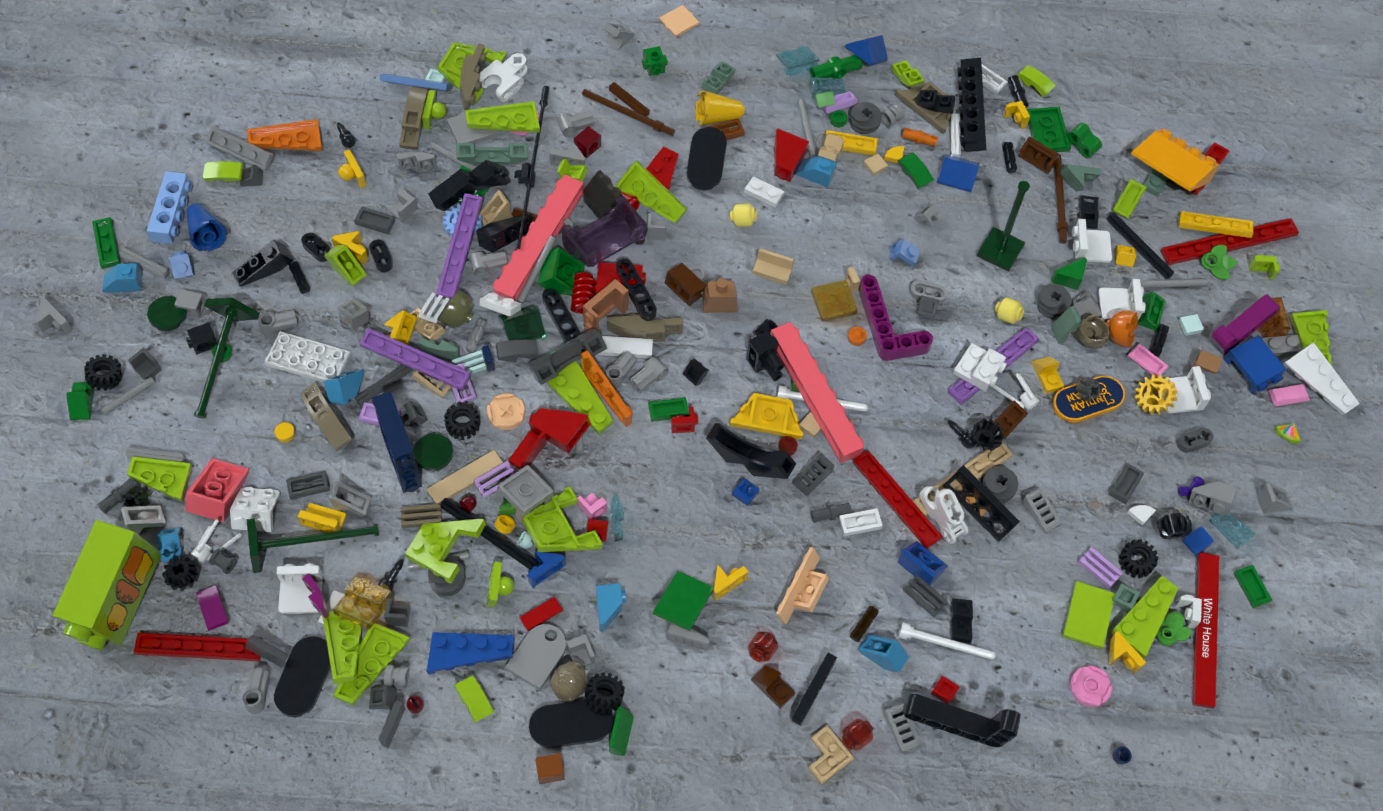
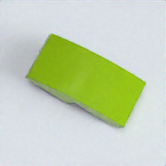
M907 60L892 64L891 70L906 86L911 87L924 83L925 80L918 69H912Z
M1029 65L1017 74L1027 87L1033 85L1042 97L1047 95L1056 86L1047 76Z
M230 161L207 162L204 165L203 180L206 182L223 180L226 183L240 181L243 163Z
M473 675L454 684L462 704L466 705L474 723L494 713L486 695Z

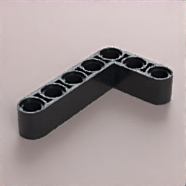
M918 694L908 695L904 713L907 719L991 747H1002L1015 738L1018 734L1021 718L1019 712L1004 709L990 719Z

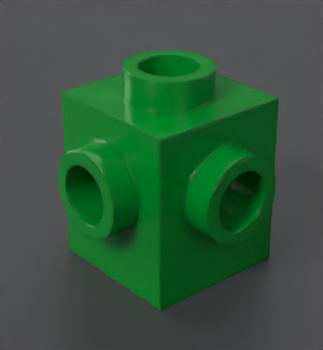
M661 47L643 49L642 66L644 70H647L648 75L665 73V65H668L666 55H663Z

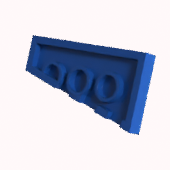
M432 632L427 673L433 674L436 673L435 671L454 670L456 667L474 666L476 663H489L513 658L515 637L514 635Z

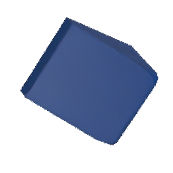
M1200 526L1183 539V542L1196 556L1210 547L1214 539Z

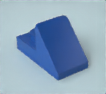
M535 551V558L540 566H534L527 574L528 582L533 588L565 567V557L561 554Z

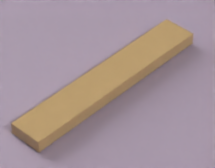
M1002 442L1000 447L995 448L993 451L987 449L964 466L980 480L990 468L1000 466L1009 460L1013 453ZM955 471L947 478L936 484L934 487H936L939 491L945 489L943 487L944 483H946L957 471ZM956 479L950 484L954 490H959L962 486ZM930 491L927 498L929 501H934L935 499ZM947 494L944 496L946 500H948ZM919 496L913 502L927 517L928 513Z

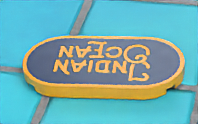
M1098 376L1093 378L1095 381L1100 382L1099 387L1101 391L1097 399L1091 398V401L1088 402L1078 397L1077 383L1062 388L1056 393L1052 405L1053 410L1062 420L1065 419L1070 423L1082 422L1118 409L1125 399L1124 387L1113 377Z

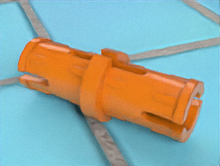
M906 127L902 138L917 142L916 144L920 145L922 143L932 147H936L938 136Z

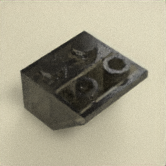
M599 170L583 190V201L603 225L621 216L622 193L618 187L615 188L610 177L604 175Z

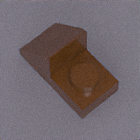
M765 665L751 681L781 709L795 696V692L781 679V672Z

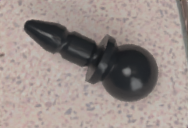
M337 122L342 145L346 148L353 147L356 142L355 137L350 131L345 129L344 125Z
M951 420L947 421L950 428L959 436L958 440L962 441L964 447L973 448L976 446L977 442L972 441L974 436L968 430L964 431L957 423Z
M403 559L396 562L389 575L385 574L384 578L378 582L377 587L380 593L389 594L393 591L394 583L397 582L395 578L403 566Z

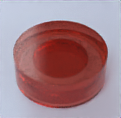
M785 436L779 440V451H787L790 456L794 455L797 451L798 443L795 438Z

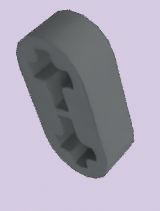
M1207 428L1184 433L1178 439L1177 447L1185 453L1207 447L1213 440V433ZM1202 435V437H1207V439H1199V437ZM1184 440H1185V442H1190V441H1192V442L1190 443V445H1188L1187 443H1185V444L1183 443Z

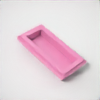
M1138 344L1128 354L1130 359L1151 375L1154 374L1155 378H1158L1160 374L1162 375L1169 367L1141 344Z
M1304 384L1268 390L1274 407L1310 401Z

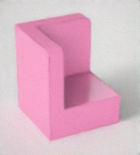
M593 493L584 499L581 496L577 497V506L589 519H597L608 511L607 502L603 497L598 499Z

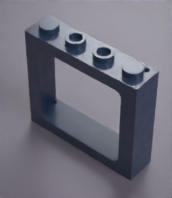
M390 391L372 397L380 430L403 493L414 492L422 487L414 453L392 393Z

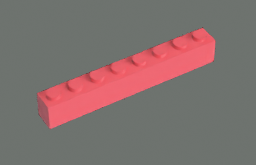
M565 174L561 180L557 181L554 192L548 195L544 208H540L537 219L529 226V232L526 236L522 237L520 249L513 251L509 264L503 267L502 275L499 279L495 280L493 284L494 293L505 298H512L517 302V298L549 236L557 238L563 228V221L569 218L584 194L583 182Z
M789 322L772 329L770 334L776 337L779 344L777 349L778 356L784 363L793 382L795 381L797 389L839 462L844 463L861 455L864 449V442L860 436H857L852 421L846 417L844 407L841 404L839 405L836 400L834 390L829 388L826 376L818 369V363L815 358L811 357L807 344L801 340L797 327H794Z

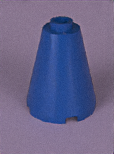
M195 203L187 208L189 239L192 246L198 251H213L219 248L226 240L227 231L225 226L202 204Z

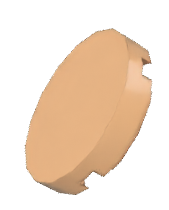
M503 393L495 396L488 404L487 417L494 427L501 430H510L523 422L525 406L523 401L515 397V395Z

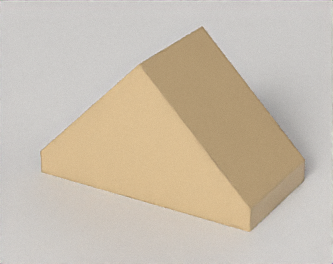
M501 190L494 194L479 213L482 216L483 224L487 225L511 218L510 203Z

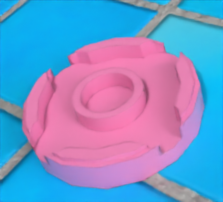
M1095 666L1079 668L1073 674L1070 681V690L1074 698L1080 704L1088 707H1098L1104 704L1111 696L1113 688L1108 674Z

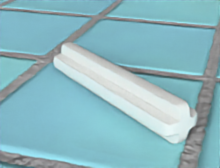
M953 113L950 117L951 156L960 158V115Z

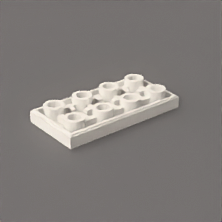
M280 331L264 363L272 368L324 382L327 379L343 374L351 357V352Z

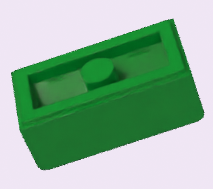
M1152 291L1145 294L1142 298V301L1145 302V312L1139 318L1138 325L1156 331L1158 330L1166 301Z
M623 707L617 709L609 743V752L621 756L626 754L634 719L633 715Z

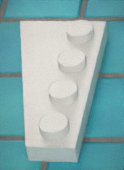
M1314 342L1283 363L1286 368H1290L1295 373L1296 377L1300 380L1303 379L1309 384V388L1322 395L1323 399L1341 415L1346 414L1360 404Z

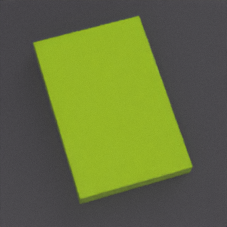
M1076 581L1062 637L1102 650L1116 593Z

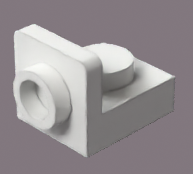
M1192 595L1181 596L1176 602V607L1186 608L1184 619L1187 620V628L1195 629L1201 622L1202 599L1195 598Z

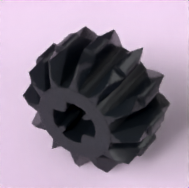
M985 418L981 419L980 422L975 423L971 431V435L974 436L972 441L977 442V447L981 446L983 451L987 449L993 451L1002 444L1005 437L1002 434L1004 428H999V422L993 423L992 418L988 421Z
M1171 513L1160 517L1157 521V530L1163 539H1178L1189 535L1192 531V523L1186 513Z
M179 555L176 561L170 559L171 564L164 565L166 571L162 573L166 585L171 586L173 590L179 587L180 590L184 591L185 586L192 588L191 582H197L198 578L196 575L199 574L196 562L191 561L187 556L182 559Z

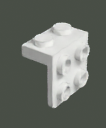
M1078 219L1076 226L1072 228L1075 260L1078 261L1086 257L1087 262L1110 263L1112 260L1110 233L1108 231L1086 230V219Z
M1132 279L1128 289H1099L1101 319L1104 321L1111 320L1116 312L1131 310L1138 313L1139 320L1142 313L1145 312V302L1142 301L1144 289L1141 287L1140 279Z
M1200 366L1192 367L1187 376L1169 378L1176 386L1175 388L1178 391L1176 397L1178 400L1172 401L1174 407L1168 406L1167 413L1204 410L1211 399V393L1206 387L1205 375L1201 372Z
M252 487L241 488L230 508L231 529L247 530L246 519L255 518L257 531L272 532L274 528L272 511L280 497V491Z
M309 563L304 566H295L293 564L277 566V576L280 580L278 610L281 614L318 613L308 598L312 593L307 589L302 578L309 574L322 593L323 574L319 565Z

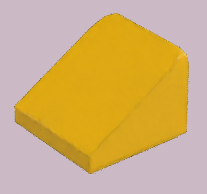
M1117 245L1116 264L1133 267L1136 259L1135 248Z

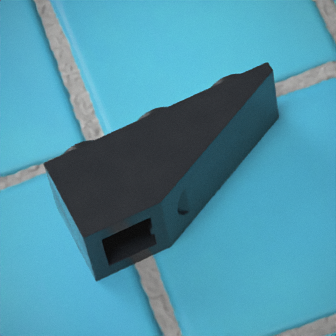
M532 214L526 215L523 236L529 232V226L533 222ZM522 216L492 222L476 230L479 246L494 253L518 240Z
M272 240L232 273L238 286L242 287L281 271L294 260L287 246Z

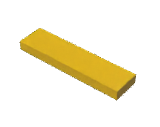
M1180 211L1179 228L1252 238L1253 221Z

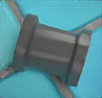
M219 548L213 552L209 563L221 568L223 573L229 574L235 568L237 560L234 557L230 558Z

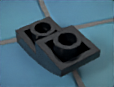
M920 90L917 104L932 111L953 114L955 96L938 95L937 90Z

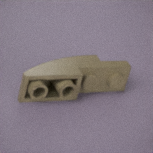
M478 43L473 56L465 55L461 69L460 96L464 110H468L469 106L474 104L476 98L474 94L476 91L479 92L482 84L479 81L481 69L479 65L484 63L486 53H484L485 45Z
M411 86L401 125L400 148L418 150L422 115L429 88Z
M638 314L630 316L616 315L607 317V330L621 337L653 339V342H665V335L683 333L682 318L670 317L668 319L645 321Z
M316 382L299 393L312 417L336 451L353 440Z

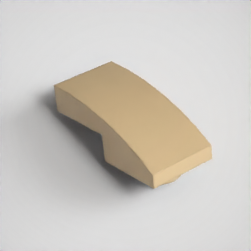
M415 309L411 313L417 316L413 329L423 338L435 342L445 333L444 328L438 323L419 318L421 309Z

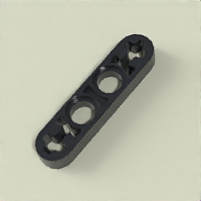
M620 259L616 263V273L623 286L629 290V297L640 317L645 321H652L656 317V305L632 262L628 259ZM622 266H624L625 268H627V272H628L627 275H626V271H625L623 268H621ZM634 279L637 281V284L631 286L627 282ZM637 294H643L645 298L643 300H637L635 296ZM644 305H646L648 311H651L650 314L648 312H645Z
M546 289L542 294L543 304L564 342L570 341V335L572 334L573 338L581 335L559 293L555 289ZM548 296L554 298L555 304L552 305V301L550 298H548ZM556 309L564 311L562 315H555L553 312ZM565 323H568L572 326L569 330H564L561 328V326Z
M829 652L827 653L791 719L792 722L799 726L802 725L831 672L837 656Z

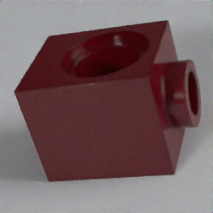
M587 126L574 137V143L583 156L588 158L601 147V135Z

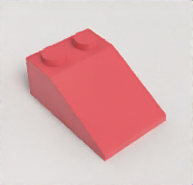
M212 458L186 492V512L224 522L230 514V508L238 492L244 485L249 468Z

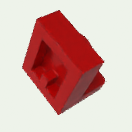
M694 407L689 408V416L679 415L671 417V433L695 432V425L698 424V413H694Z

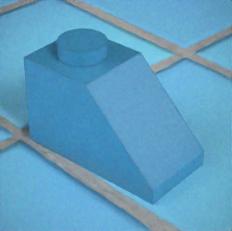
M821 156L802 160L796 175L828 188L835 175L837 162Z
M137 263L117 264L104 274L103 293L141 291L143 275Z
M348 371L325 380L324 384L329 403L337 402L338 405H344L349 403V399L356 397L364 371Z
M621 584L596 586L600 631H605L622 611V603L626 602L625 590L621 591Z
M868 635L858 649L862 655L881 668L899 673L909 658L898 641Z

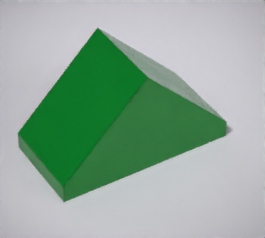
M1086 257L1055 270L1051 278L1052 283L1078 290L1087 263Z

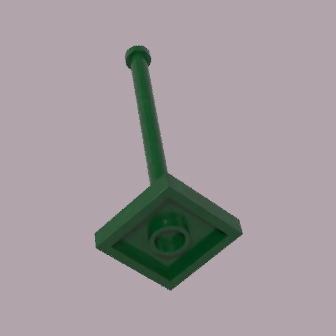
M1021 181L1018 184V193L1004 231L993 227L977 253V257L1008 272L1025 245L1024 241L1010 234L1025 193L1030 188V184L1027 181Z
M234 298L206 299L204 305L224 316L225 321L198 409L194 412V416L201 419L206 417V407L232 322L258 320L259 312Z
M255 518L246 519L253 573L262 572L260 551H263L265 548L373 534L379 536L378 524H373V527L262 541V539H258Z

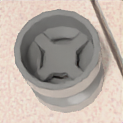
M893 104L889 107V110L885 109L881 112V120L887 127H891L896 121L902 120L905 116L902 107L898 104Z
M387 665L384 674V685L392 686L395 684L406 688L409 679V667L401 666L396 668L394 665Z

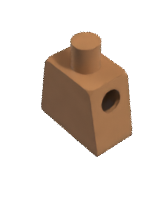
M720 278L717 281H709L702 295L703 313L738 312L737 292L734 281Z

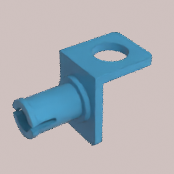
M181 527L165 529L159 532L157 539L160 553H162V562H168L170 559L175 561L178 555L183 558L179 539Z

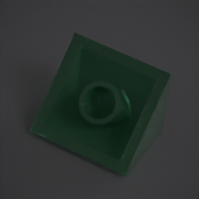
M534 305L521 308L520 311L512 316L498 315L508 341L536 340L546 336L539 309Z

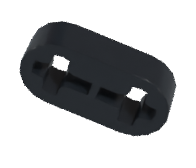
M314 233L304 234L301 239L303 248L318 261H327L324 256L325 254L319 253V249L327 253L330 251L329 245Z
M379 239L372 241L369 248L376 268L380 272L390 271L393 264L385 242ZM376 247L381 249V253H378ZM381 259H384L386 265L381 263Z

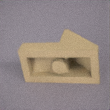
M828 133L824 146L820 148L818 156L833 161L837 160L842 154L844 138Z

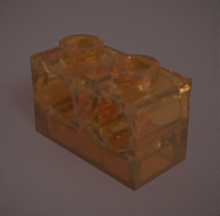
M1281 297L1272 298L1281 307L1280 310L1258 328L1262 338L1286 336L1291 329Z

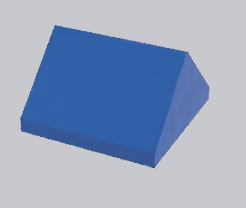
M883 35L845 45L846 49L870 66L886 62L888 59Z
M946 154L937 183L972 192L980 163Z
M918 541L904 548L898 560V564L914 577L918 575L929 586L948 567L947 564Z

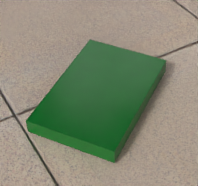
M1060 106L1026 109L1030 115L1028 126L1033 139L1055 152H1070L1071 145L1067 137L1068 134Z
M677 571L656 605L653 615L690 631L710 598L714 587Z

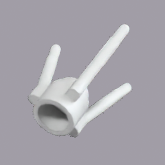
M1017 373L1016 377L1026 391L1020 396L1021 402L998 386H993L999 393L1012 402L1015 400L1023 409L1026 408L1028 411L1040 402L1020 373Z
M218 519L211 526H208L198 545L191 553L195 559L203 564L206 560L209 561L213 554L211 553L212 548L206 542L217 526ZM237 534L235 537H233L224 545H222L220 549L225 550L237 539H239L242 536V534Z

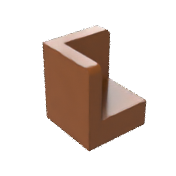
M561 753L535 759L539 784L565 780Z

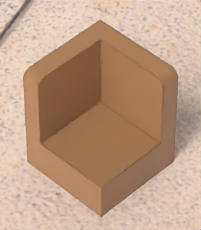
M1201 350L1193 367L1200 366L1203 370L1217 374L1223 358Z

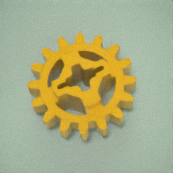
M1153 374L1150 380L1145 377V383H1138L1141 388L1135 389L1138 394L1135 396V399L1138 401L1139 408L1142 407L1143 412L1149 410L1150 414L1153 415L1157 411L1158 415H1161V410L1168 412L1167 407H1174L1172 401L1178 400L1176 397L1178 391L1175 388L1174 382H1171L1169 377L1164 379L1160 374L1158 378H1155ZM1153 391H1155V393H1157L1160 398L1155 396Z

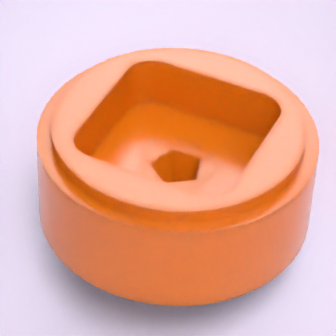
M853 327L849 330L848 341L852 345L860 346L865 343L867 333L863 328Z

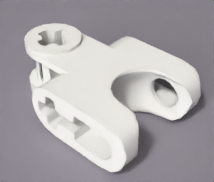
M521 53L511 55L504 63L499 60L493 61L480 72L479 81L482 82L481 87L487 88L492 84L500 85L496 89L497 99L501 102L507 101L524 84L522 77L528 72L526 57Z
M933 486L924 487L920 492V499L929 517L937 522L943 538L949 544H954L958 536L967 535L969 531L963 521L964 512L954 492L950 489L939 491ZM930 491L935 499L934 501H929L927 498ZM946 494L948 495V500L944 498Z

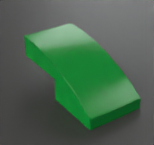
M914 152L898 160L906 176L910 175L917 189L934 181L927 167Z

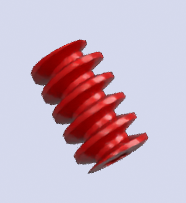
M582 272L574 275L571 311L574 313L583 314V305L595 296L596 288L594 286H596L597 281L592 279L593 276L589 273Z

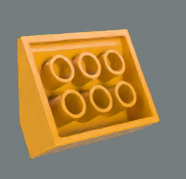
M1164 128L1154 131L1131 153L1188 191L1210 183L1220 166L1214 158L1206 157L1201 153L1200 149L1190 147L1184 139L1174 137L1171 131Z

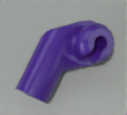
M1194 477L1190 486L1178 487V495L1191 496L1193 488L1205 485L1204 480L1201 477Z

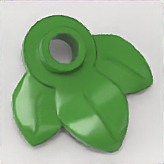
M1217 245L1213 247L1211 252L1203 255L1201 264L1205 269L1211 270L1216 278L1226 280L1230 278L1228 270L1232 269L1237 264V261L1226 255L1227 246Z
M1171 612L1164 618L1156 635L1161 645L1170 646L1176 641H1186L1191 636L1192 630L1183 626L1184 617L1181 612Z

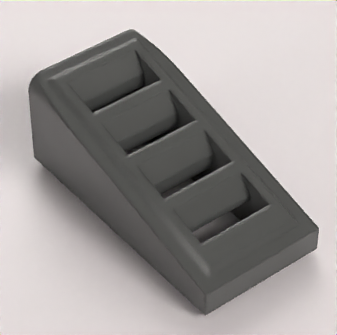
M820 453L792 484L807 496L833 472L834 464ZM815 468L820 473V475H818L813 469ZM809 474L810 476H812L815 479V481L810 479L807 475ZM804 479L810 486L807 487L801 480Z

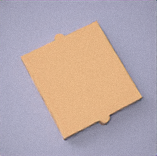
M684 5L659 17L666 30H669L675 37L699 25V21Z

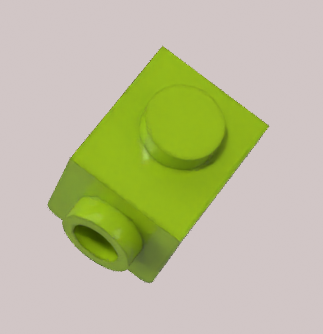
M562 159L557 170L561 179L565 174L583 182L588 172L586 165H570L567 159Z
M1255 255L1249 264V270L1268 272L1269 280H1274L1280 272V264L1277 263L1276 256Z

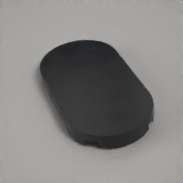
M702 128L692 137L687 166V179L698 190H710L718 185L722 179L727 139L724 133L717 128Z
M315 636L306 637L298 641L292 648L274 692L275 705L283 715L293 718L300 717L306 712H310L316 705L331 667L327 641Z
M585 700L545 705L538 708L532 714L529 721V732L531 738L544 748L598 742L603 740L613 727V714L608 713L607 710H605V713H601V709H598L596 712L594 711L595 707L590 708L588 706L589 702L586 703Z

